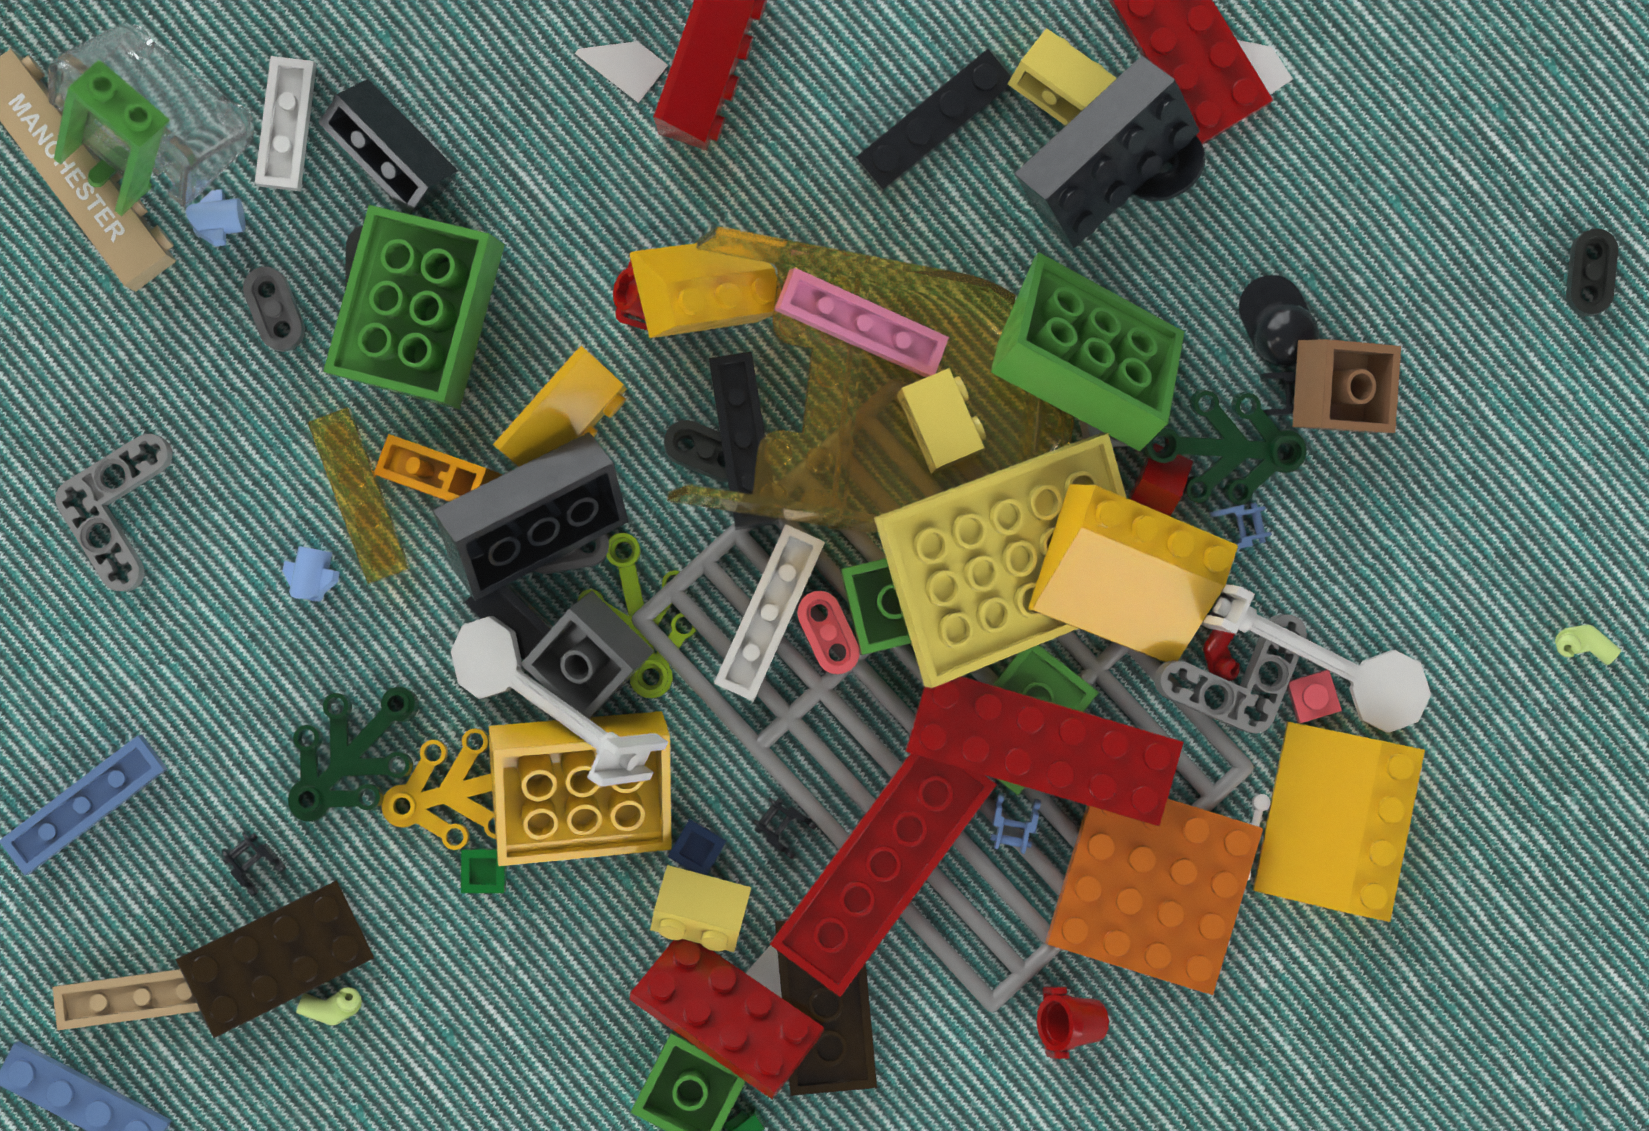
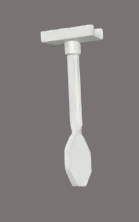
M1226 584L1211 614L1207 615L1201 624L1209 629L1234 634L1238 630L1244 633L1249 630L1349 680L1351 683L1349 689L1359 720L1385 733H1390L1419 722L1431 696L1420 662L1396 650H1390L1363 660L1360 665H1357L1258 615L1257 610L1249 606L1255 594L1240 586Z
M488 616L462 625L451 649L457 682L460 686L478 699L492 697L510 691L512 688L596 748L598 755L587 778L600 787L651 779L654 772L645 766L646 760L651 751L665 750L668 744L665 739L656 733L619 737L613 732H606L521 670L522 660L515 631L494 616Z

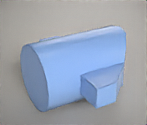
M222 189L212 190L199 203L191 204L186 208L185 213L195 235L198 238H203L215 247L226 245V234L245 232V215L240 198L225 200V194Z
M298 546L295 563L284 561L282 572L290 586L289 593L292 597L318 602L323 599L324 594L338 583L340 572L329 570L332 552Z

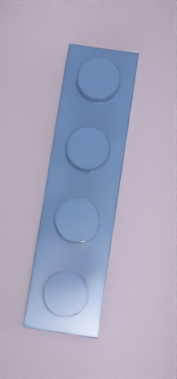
M137 735L0 840V844L24 876L29 875L168 770V768L144 736Z
M20 1041L13 1044L0 1069L1 1087L86 1131H167L172 1121Z

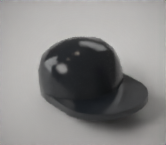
M1266 275L1253 280L1242 292L1239 300V316L1259 356L1273 366L1286 368L1297 365L1298 340H1318L1319 338L1317 321L1310 313L1299 289L1284 277Z

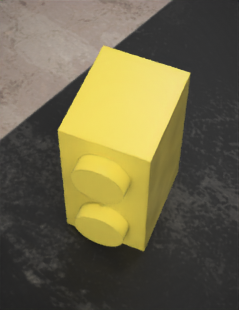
M1046 28L1020 61L1008 85L1066 126L1117 78L1106 71L1102 65L1092 61L1071 46L1067 40Z
M950 368L900 389L897 394L898 400L931 474L976 456L984 449L982 441L986 440L984 428L977 416L971 418L965 401L969 400L966 387L959 376L953 377Z
M667 865L654 908L650 930L659 932L663 937L671 940L685 939L700 943L712 951L726 950L734 952L752 887Z

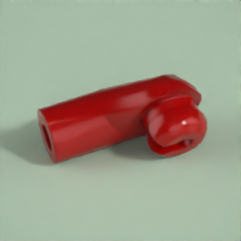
M1213 629L1203 645L1208 670L1216 676L1232 681L1238 676L1240 671L1239 663L1235 662L1231 657L1228 648L1235 634Z

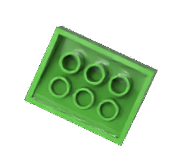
M369 205L323 372L460 410L505 244L489 233Z
M1038 252L1032 261L999 338L991 373L1104 433H1109L1111 437L1141 451L1169 422L1184 331Z

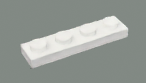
M785 524L714 684L751 701L755 700L825 544L824 541Z

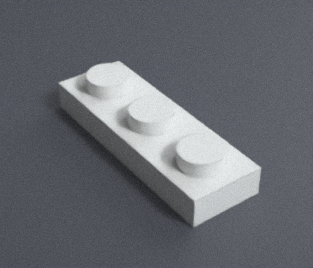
M276 56L270 57L255 184L259 187L301 191L317 67L314 61Z

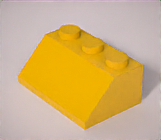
M742 237L639 250L629 253L649 338L757 323L780 313L775 311L781 294L775 268Z
M580 346L493 445L520 467L588 432L595 437L598 431L593 427L604 415L611 418L626 401L622 394L627 388L583 346Z

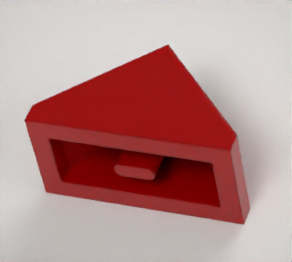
M1156 443L1153 444V449L1156 452L1164 448ZM1180 454L1174 460L1167 463H1160L1147 457L1128 499L1171 516L1182 497L1193 460Z

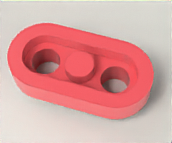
M814 591L807 594L798 606L797 615L817 662L822 669L831 674H843L850 671L857 664L860 651L839 602L833 595L824 591ZM822 605L827 609L828 615L824 621L817 622L812 619L810 613L814 606ZM840 644L845 648L846 655L843 660L834 661L830 658L829 649L831 646Z

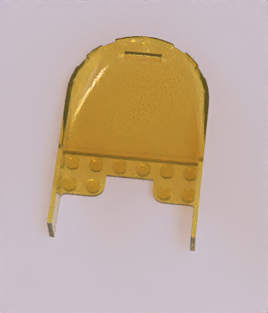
M715 227L697 240L696 249L767 262L776 266L778 274L772 319L773 330L782 342L792 346L811 349L802 433L775 430L766 434L760 441L753 495L685 485L669 491L667 501L828 526V529L879 533L874 519L877 516L1070 444L1074 416L991 373L999 338L1016 301V295L998 284L964 273L724 227ZM797 268L948 336L949 339L936 373L950 368L954 378L959 376L962 379L969 400L965 401L971 418L974 416L979 418L986 434V440L982 441L984 449L976 456L931 474L897 397L902 387L926 377L775 311L789 270Z

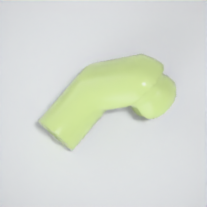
M1588 624L1565 628L1558 633L1555 639L1557 651L1564 657H1574V654L1590 651L1605 665H1609L1621 652L1617 645L1594 626Z
M352 987L342 988L326 1000L304 993L296 1013L334 1026L355 1015L361 1007L362 1000L359 992Z

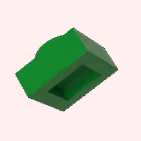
M497 848L461 849V893L506 892L507 866H498Z
M756 1107L747 1114L744 1109H741L725 1121L723 1127L725 1128L724 1131H763L766 1120Z

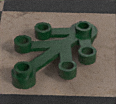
M1208 390L1196 391L1190 398V408L1195 414L1206 417L1223 439L1181 437L1173 430L1164 427L1143 448L1148 458L1160 463L1170 462L1178 454L1220 457L1200 476L1188 477L1183 494L1188 500L1196 503L1206 501L1210 497L1212 489L1245 459H1262L1243 479L1232 478L1225 484V498L1236 505L1248 503L1253 496V492L1276 471L1290 473L1297 470L1303 464L1307 453L1303 438L1294 431H1279L1261 409L1260 400L1256 395L1247 392L1238 393L1232 400L1231 408L1236 416L1248 419L1264 441L1247 440L1219 406L1217 395ZM1207 395L1210 398V406L1207 410L1201 411L1198 402L1202 396ZM1249 398L1252 402V408L1244 414L1240 409V404L1243 399ZM1162 436L1165 439V446L1161 451L1156 452L1153 449V441L1156 437ZM1286 443L1289 446V453L1285 458L1281 459L1278 456V448ZM1200 481L1203 485V491L1199 496L1194 497L1191 494V487L1195 482ZM1238 484H1242L1244 494L1241 498L1235 499L1232 493L1233 488Z
M403 687L389 689L382 697V709L350 744L348 740V716L352 711L351 700L346 695L339 693L330 694L325 698L323 711L330 718V765L320 776L317 749L323 741L321 731L315 726L302 725L296 729L293 735L294 744L300 749V781L291 788L288 795V805L295 817L303 821H317L323 818L330 808L359 807L363 810H376L382 805L384 799L383 792L378 786L373 784L361 785L357 790L332 789L344 776L389 775L393 778L402 779L410 775L413 770V761L406 753L393 752L387 757L379 758L362 757L395 721L407 722L415 717L419 709V700L413 691ZM396 696H401L404 700V707L399 712H394L391 707V702ZM340 698L344 703V709L340 714L335 715L331 706L334 700ZM311 730L314 734V742L306 747L302 742V735L306 731ZM401 757L405 761V768L401 773L397 774L392 769V763L396 758ZM371 789L374 791L376 798L374 803L368 806L363 802L362 797L366 790ZM310 791L315 796V803L310 808H307L303 804V796Z

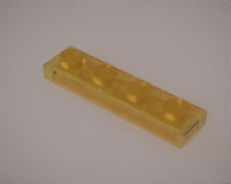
M346 407L307 422L367 584H373L410 570V565L351 408Z

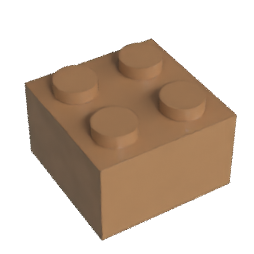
M1329 339L1298 340L1292 427L1364 433H1395L1401 346Z

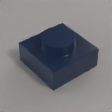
M690 818L667 857L692 872L707 875L727 839Z

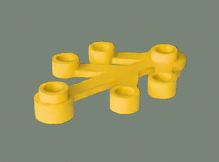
M478 728L466 731L462 737L463 748L440 787L423 791L435 766L442 764L448 756L447 746L442 741H426L420 749L421 759L407 783L396 785L385 793L381 805L385 819L390 824L401 828L418 824L442 838L443 844L448 849L458 850L465 847L469 842L470 834L468 829L459 823L449 824L427 809L445 804L483 826L486 834L496 839V833L490 828L494 812L468 798L492 791L491 773L464 780L478 755L488 749V734ZM474 733L480 734L483 738V745L478 750L472 749L468 744L469 737ZM432 744L438 745L441 749V757L437 761H432L427 757V749ZM401 797L406 798L410 802V810L406 814H400L396 810V802ZM453 828H457L463 833V841L459 845L452 844L448 839V834Z

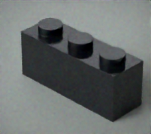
M369 79L336 94L318 122L407 214H412L437 200L458 172Z

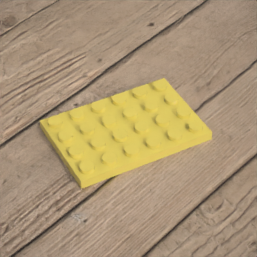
M1109 433L1093 435L874 518L925 687L934 688L1078 629L1032 611L1028 607L1069 484L1096 485L1127 498Z

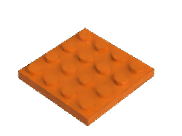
M1167 799L1160 827L1087 805L1045 943L1213 995L1263 828L1171 799Z

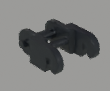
M1295 372L1260 374V380H1281L1282 384H1285L1286 405H1284L1283 409L1263 410L1267 416H1293L1292 384H1295Z
M769 797L768 801L772 805L760 821L757 819L752 820L757 826L755 831L759 834L762 830L769 836L766 838V841L793 860L796 854L778 841L781 833L790 821L796 817L813 830L818 826L792 805L788 810L781 804L784 800L780 797L776 801ZM780 810L786 817L775 832H773L767 825Z
M244 831L242 832L243 841L231 851L224 848L221 852L225 857L223 862L226 865L230 863L234 868L230 872L231 875L242 887L246 886L248 888L247 892L254 897L258 894V890L246 876L247 870L260 858L266 857L269 862L276 864L275 868L281 873L286 869V866L267 843L260 845L256 841L258 836L255 833L251 835L249 832ZM251 846L256 854L242 865L237 857Z

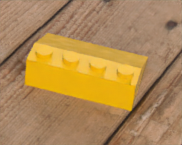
M1069 484L1028 609L1162 662L1178 661L1224 589L1238 545L1099 486Z
M663 712L599 716L590 719L606 732H613L619 737L656 733L668 742L665 750L651 751L646 760L645 766L654 772L650 780L602 787L587 778L598 755L596 748L557 720L488 726L498 866L671 850L670 733Z
M1287 721L1253 891L1390 922L1425 750Z

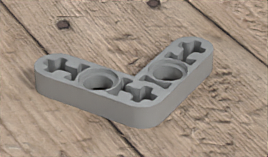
M143 434L65 481L56 492L55 502L59 512L103 583L114 591L129 592L136 589L144 579L145 569L107 506L163 472L170 465L173 456L171 445L166 439L154 434ZM147 443L153 447L159 446L161 450L156 453L158 461L154 464L151 461L145 460L136 465L135 467L141 472L136 476L134 467L125 459V456L129 454V458L136 461L146 454L144 446ZM118 464L124 469L125 480L120 487L111 489L105 484L103 474L109 466ZM73 489L82 493L86 492L87 496L83 498L82 503L88 512L95 513L98 510L100 513L98 516L86 519L81 525L78 523V520L85 519V514L79 507H70L68 504L73 499L71 493ZM99 523L105 524L111 532L109 543L102 548L94 547L89 539L91 528ZM120 546L122 552L115 553L114 555L120 564L131 565L132 570L127 573L130 580L128 582L120 579L115 580L113 575L118 572L117 566L112 559L106 558L102 561L101 556L113 553Z
M1280 614L1268 619L1281 627L1288 625L1289 631L1306 639V626L1298 617ZM1260 636L1240 686L1189 663L1173 660L1163 663L1155 672V688L1163 697L1238 730L1255 734L1262 733L1270 728L1275 719L1300 656L1281 646L1279 648V645ZM1268 648L1277 649L1279 653H1286L1285 659L1277 655L1267 654ZM1268 661L1276 665L1279 673L1276 682L1270 686L1264 685L1259 679V669L1262 664ZM1181 670V679L1197 685L1193 691L1181 687H1175L1171 691L1173 684L1167 680L1169 673L1177 674ZM1216 684L1224 691L1225 698L1219 708L1212 710L1206 705L1204 695L1211 685ZM1252 688L1259 692L1270 693L1269 699L1259 698L1258 700L1259 695L1251 694ZM1256 705V711L1261 713L1259 721L1251 720L1248 724L1249 716L1244 714L1245 708Z

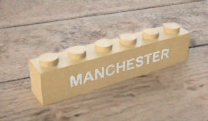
M10 48L0 56V122L122 284L135 292L176 262V259L169 251L174 246L172 241L158 225L153 229L143 217L148 210L140 199L122 217L115 212L121 188L117 183L122 178L119 172L101 187H93L88 183L89 171L101 160L85 143L61 165L54 160L65 100L57 90L53 89L50 92L40 80L45 76V73L30 55L23 58Z

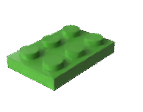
M1040 645L1017 653L993 683V686L1081 712L1086 710L1099 693ZM997 779L1016 795H1019L1024 789V786Z

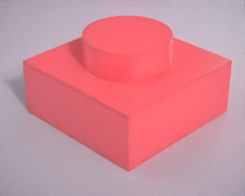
M1322 670L1289 681L1287 691L1297 723H1305L1342 711L1329 670Z

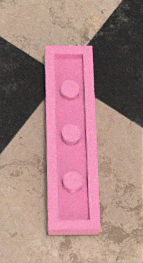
M797 268L789 270L775 307L777 312L923 377L936 374L949 339L948 336Z

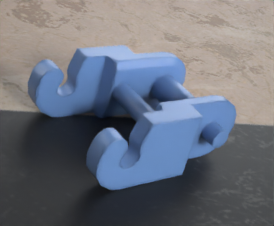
M1257 502L1250 504L1251 509L1245 510L1244 505L1210 512V518L1232 514L1234 518L1236 517L1241 537L1238 540L1237 549L1253 546L1252 540L1259 538V543H1265V537L1272 535L1271 532H1265L1260 512L1266 509L1265 506L1258 507ZM1243 515H1252L1256 535L1247 536Z
M998 792L992 825L997 826L996 835L991 834L990 840L995 841L994 849H998L1000 844L1020 847L1021 854H1025L1026 848H1031L1032 841H1028L1029 833H1036L1039 817L1038 809H1040L1041 800L1034 799L1030 821L1020 822L1005 819L1001 816L1005 793ZM1004 825L1024 829L1022 838L1003 835Z

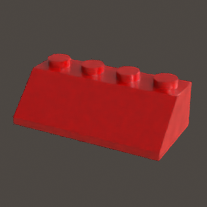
M694 0L653 116L659 135L706 151L711 140L718 142L726 118L721 116L720 112L724 101H732L740 79L739 76L734 75L739 59L746 61L749 56L754 36L748 35L753 19L761 20L767 0Z

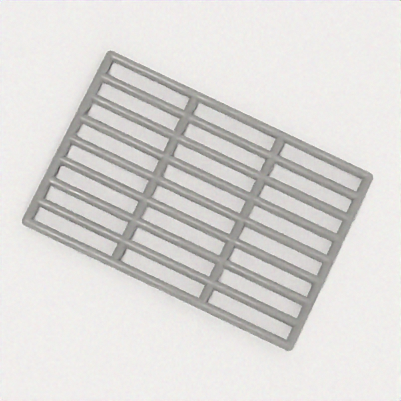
M889 380L773 486L779 520L776 525L781 531L786 524L806 533L780 504L796 488L800 487L868 562L886 558L881 549L812 476L831 457L882 514L899 509L900 507L843 446L861 429L872 438L926 498L944 492L875 417L893 400L902 408L897 394L905 386L900 380ZM972 458L955 464L969 482L987 476ZM733 523L632 616V623L839 849L849 834L770 747L789 730L862 811L866 813L876 799L802 720V717L821 701L892 778L902 763L835 692L834 688L853 672L909 734L911 733L916 715L867 663L865 659L872 653L859 654L857 664L846 673L831 674L825 672L821 676L783 635L776 653L806 684L808 689L789 705L764 678L757 696L777 718L757 735L653 621L672 603L717 653L725 659L732 642L690 598L685 590L701 575L705 574L744 617L751 599L722 569L717 561L736 544L763 574L770 556L748 533L753 528L735 530ZM822 550L814 567L848 603L841 570ZM802 593L800 600L795 608L796 611H798V606L801 600L806 596L804 593ZM816 606L811 609L810 614L813 620L821 622L826 619ZM1073 631L1056 638L1084 668L1078 674L1080 678L1091 686L1097 682L1139 729L1171 738L1109 671L1116 662L1128 653L1154 681L1155 672L1162 665L1157 659L1114 642L1096 657ZM835 644L830 647L840 658L839 661L844 659L846 651L842 645ZM909 644L890 648L924 685L913 648ZM988 666L970 672L979 682L993 685L998 678ZM1169 673L1167 680L1173 684L1171 691L1175 687L1183 688ZM1172 701L1232 765V768L1213 784L1185 752L1181 750L1176 769L1201 795L1191 806L1212 811L1253 772L1254 765L1211 717ZM1024 787L1021 792L1032 804L1034 799L1041 800L1040 809L1038 810L1074 848L1079 828L1047 793ZM989 795L979 810L992 823L996 802ZM1002 809L1001 816L1012 820ZM1004 825L1002 834L1022 838L1023 831L1017 827ZM962 831L953 843V846L1043 944L1024 961L937 866L927 879L929 884L1007 967L1011 974L992 991L912 902L908 904L900 916L987 1011L995 1012L1062 949L1045 943L1050 928L1049 923L970 837ZM1033 842L1031 848H1026L1025 854H1021L1020 847L1013 846L1059 896L1065 878Z

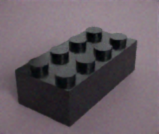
M1141 56L1016 171L1014 175L1041 221L1070 246L1075 248L1086 237L1090 236L1117 208L1124 205L1128 198L1149 178L1155 176L1160 168L1176 153L1186 147L1200 130L1176 80L1144 56Z
M590 432L433 510L452 569L475 601L629 522L614 463Z

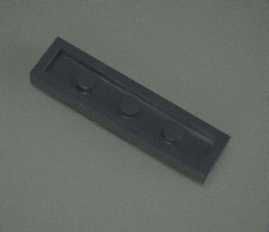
M989 49L985 50L858 154L855 160L883 193L1011 88L1008 85L1011 79L1010 74Z
M752 352L709 358L735 530L778 524V513Z

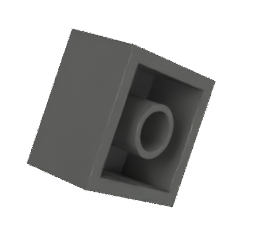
M591 591L566 611L524 659L521 665L547 690L590 720L615 696L655 651Z

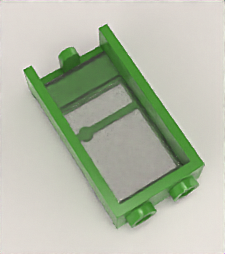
M99 59L67 89L54 160L61 165L83 143L102 158L88 173L87 180L91 186H103L117 172L123 176L115 212L122 217L151 189L152 184L149 181L164 128L170 122V119Z

